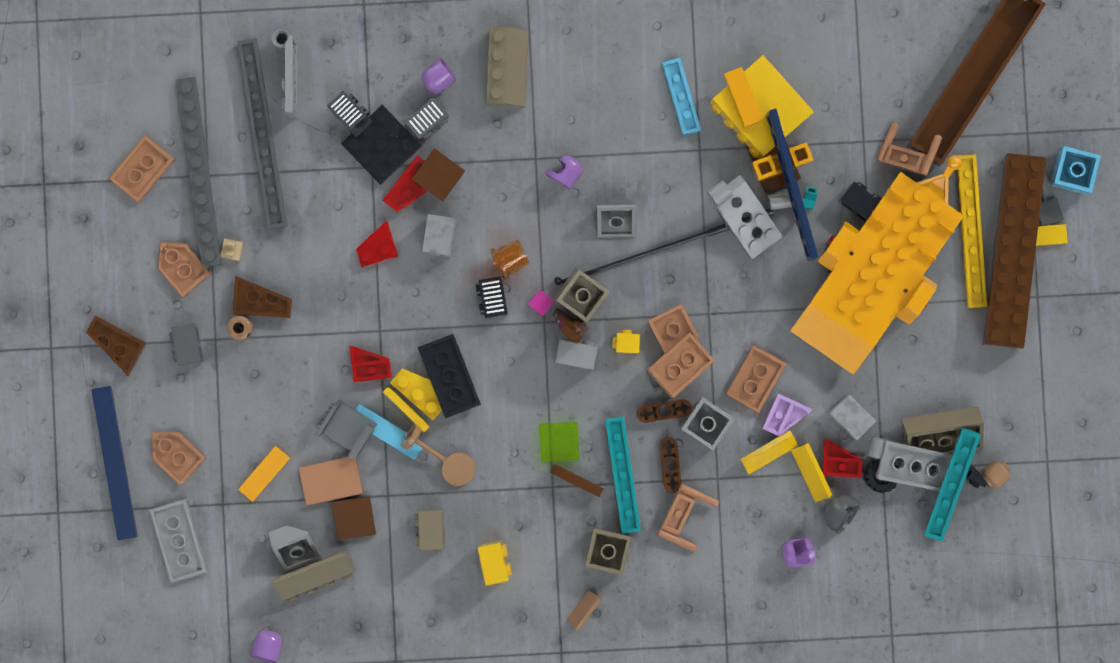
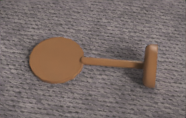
M413 425L401 442L403 449H410L416 443L443 461L441 473L449 484L463 486L473 479L475 464L469 455L463 452H455L445 458L418 440L421 429L417 425Z

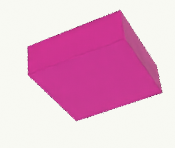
M540 290L528 304L542 317L555 302Z

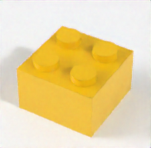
M501 540L479 545L478 552L485 585L509 581V576H512L510 563H506L505 557H508L506 544L502 545Z

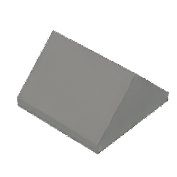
M598 205L597 237H636V205Z

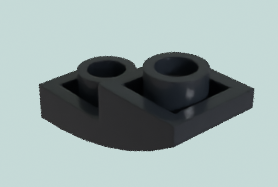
M971 464L966 479L969 480L968 484L977 489L979 486L986 487V481Z

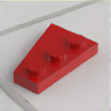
M418 155L382 200L396 212H399L428 192L412 180L424 163V160Z

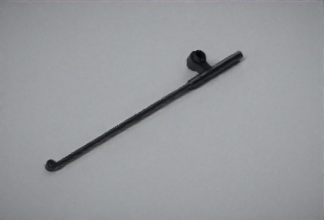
M765 210L769 217L774 215L773 210ZM750 215L741 218L742 221L747 222L750 219ZM723 219L724 224L707 229L705 232L645 251L643 253L586 271L584 273L586 275H589L671 247H675L705 236L710 237L731 229ZM555 277L554 282L556 285H560L566 282L568 278L561 279L560 277Z

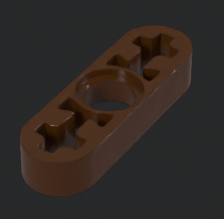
M686 399L645 405L637 410V418L643 423L684 417L691 413L692 405ZM682 402L688 405L689 409H686V413H682L679 410L675 411L677 415L673 416L672 403H675V407H680ZM663 405L668 406L670 409V413L666 417L659 414V408ZM656 406L658 418L654 419V415H649L647 420L644 417H640L643 409L650 412L653 411L652 407Z
M666 437L660 442L664 488L668 492L675 493L679 491L681 485L677 442L673 438ZM667 440L674 444V447L671 448V454L675 453V457L668 456L664 458V454H668L667 449L663 448ZM669 459L676 462V468L672 471L665 468V463ZM677 472V476L673 477L674 481L678 482V485L675 486V489L671 490V487L667 486V483L670 482V476L666 477V473L673 474Z
M553 464L550 473L597 497H600L603 491L602 487L556 464Z

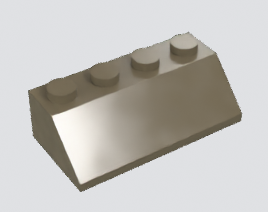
M490 26L487 106L525 107L528 31L511 27Z
M978 406L902 419V434L905 445L953 454L961 429L965 428L981 434L976 450L983 449L984 422Z
M347 549L276 577L271 581L282 601L288 599V602L298 599V594L306 592V595L317 591L316 587L324 585V588L335 584L334 580L342 578V581L353 577L352 573L356 569Z

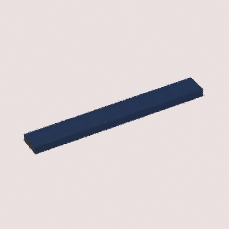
M772 109L766 113L768 125L807 261H812L818 258V253L777 109Z
M112 386L91 389L117 540L138 537Z

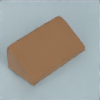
M589 590L567 618V621L578 631L600 603L601 598Z

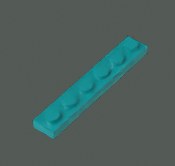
M624 417L605 419L622 534L641 531Z
M965 428L961 429L924 536L943 542L980 440V433Z

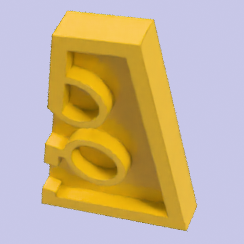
M402 368L390 382L431 420L434 421L441 413V407L429 379Z

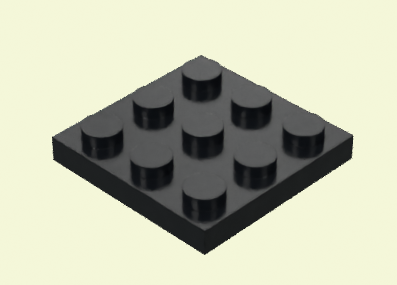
M383 104L369 116L373 122L361 134L355 137L351 133L341 143L380 186L422 147Z

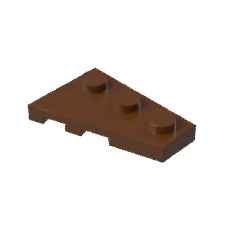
M235 276L233 314L291 318L292 299Z
M558 308L554 311L553 316L556 317L555 320L559 323L558 326L561 332L576 343H579L588 330L585 327L586 323L578 318L576 320Z
M94 316L86 331L127 376L131 374L147 342L98 316Z

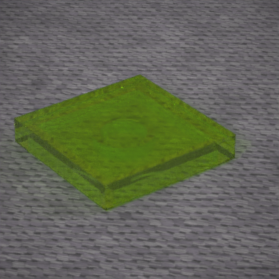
M577 422L539 424L541 462L580 460Z

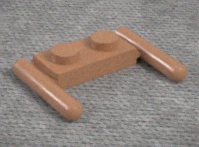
M895 122L891 123L877 161L927 176L942 137L935 135L928 154L925 155L892 145L891 143L898 129V124Z
M681 484L657 535L694 552L697 549V545L678 537L693 508L695 500L698 499L713 507H717L719 501Z

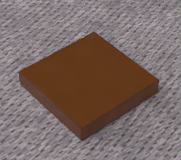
M434 148L412 180L443 202L465 170Z
M370 496L332 502L338 540L376 534Z

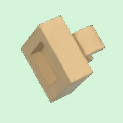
M224 238L221 258L240 261L244 242Z

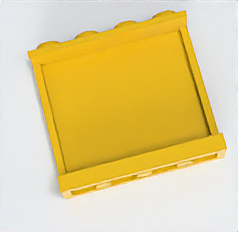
M764 55L744 71L763 118L762 122L744 128L728 86L710 102L712 111L717 115H721L724 119V124L729 129H733L737 133L736 137L743 144L745 143L750 148L749 152L759 159H762L775 147L766 113L769 110L777 109L784 137H787L814 113Z

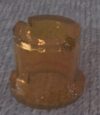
M518 240L500 246L497 250L494 248L490 249L492 259L504 280L509 279V275H515L519 270L530 265L527 255L522 254L524 249Z

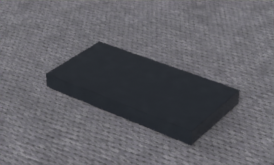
M454 334L418 347L419 354L445 419L481 406Z

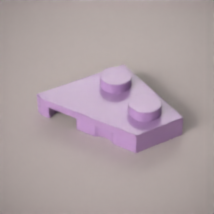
M777 394L762 429L781 436L804 416L809 414L812 409Z

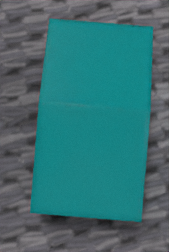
M806 186L803 195L805 209H814L818 194L817 188Z

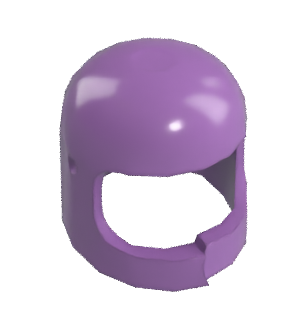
M441 57L422 74L423 84L434 94L443 92L456 81L453 72Z
M564 155L558 159L562 164L561 169L557 173L547 169L545 174L552 180L571 189L581 176L583 169L582 165L574 157Z
M810 537L789 540L783 544L782 557L787 566L795 568L815 563V553Z
M269 630L260 631L255 637L250 657L268 663H277L283 643L281 636Z

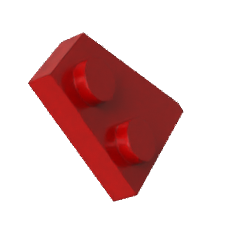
M388 221L384 222L356 248L362 268L398 257Z
M349 346L354 383L393 378L390 358L355 346Z
M824 439L823 475L861 478L862 458L829 439Z

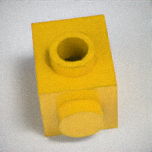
M621 330V333H617L616 337H613L612 348L616 349V353L639 354L640 334H632V330Z

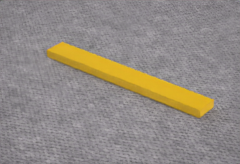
M976 154L959 155L962 160V166L957 170L960 213L964 215L961 219L967 308L987 307Z

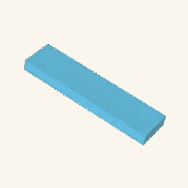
M680 57L662 62L682 136L701 131Z
M358 405L356 408L358 412L378 424L372 433L374 436L416 460L422 447L416 443L410 449H403L401 447V442L407 432L363 405Z

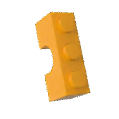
M807 142L788 149L793 169L813 161ZM777 154L751 163L757 182L782 174Z

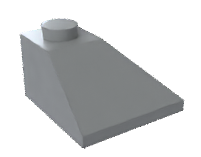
M286 525L269 532L272 549L285 572L321 559V555L307 531Z

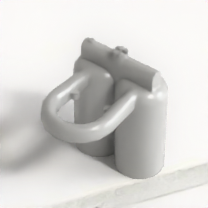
M788 193L767 195V204L770 210L792 207Z

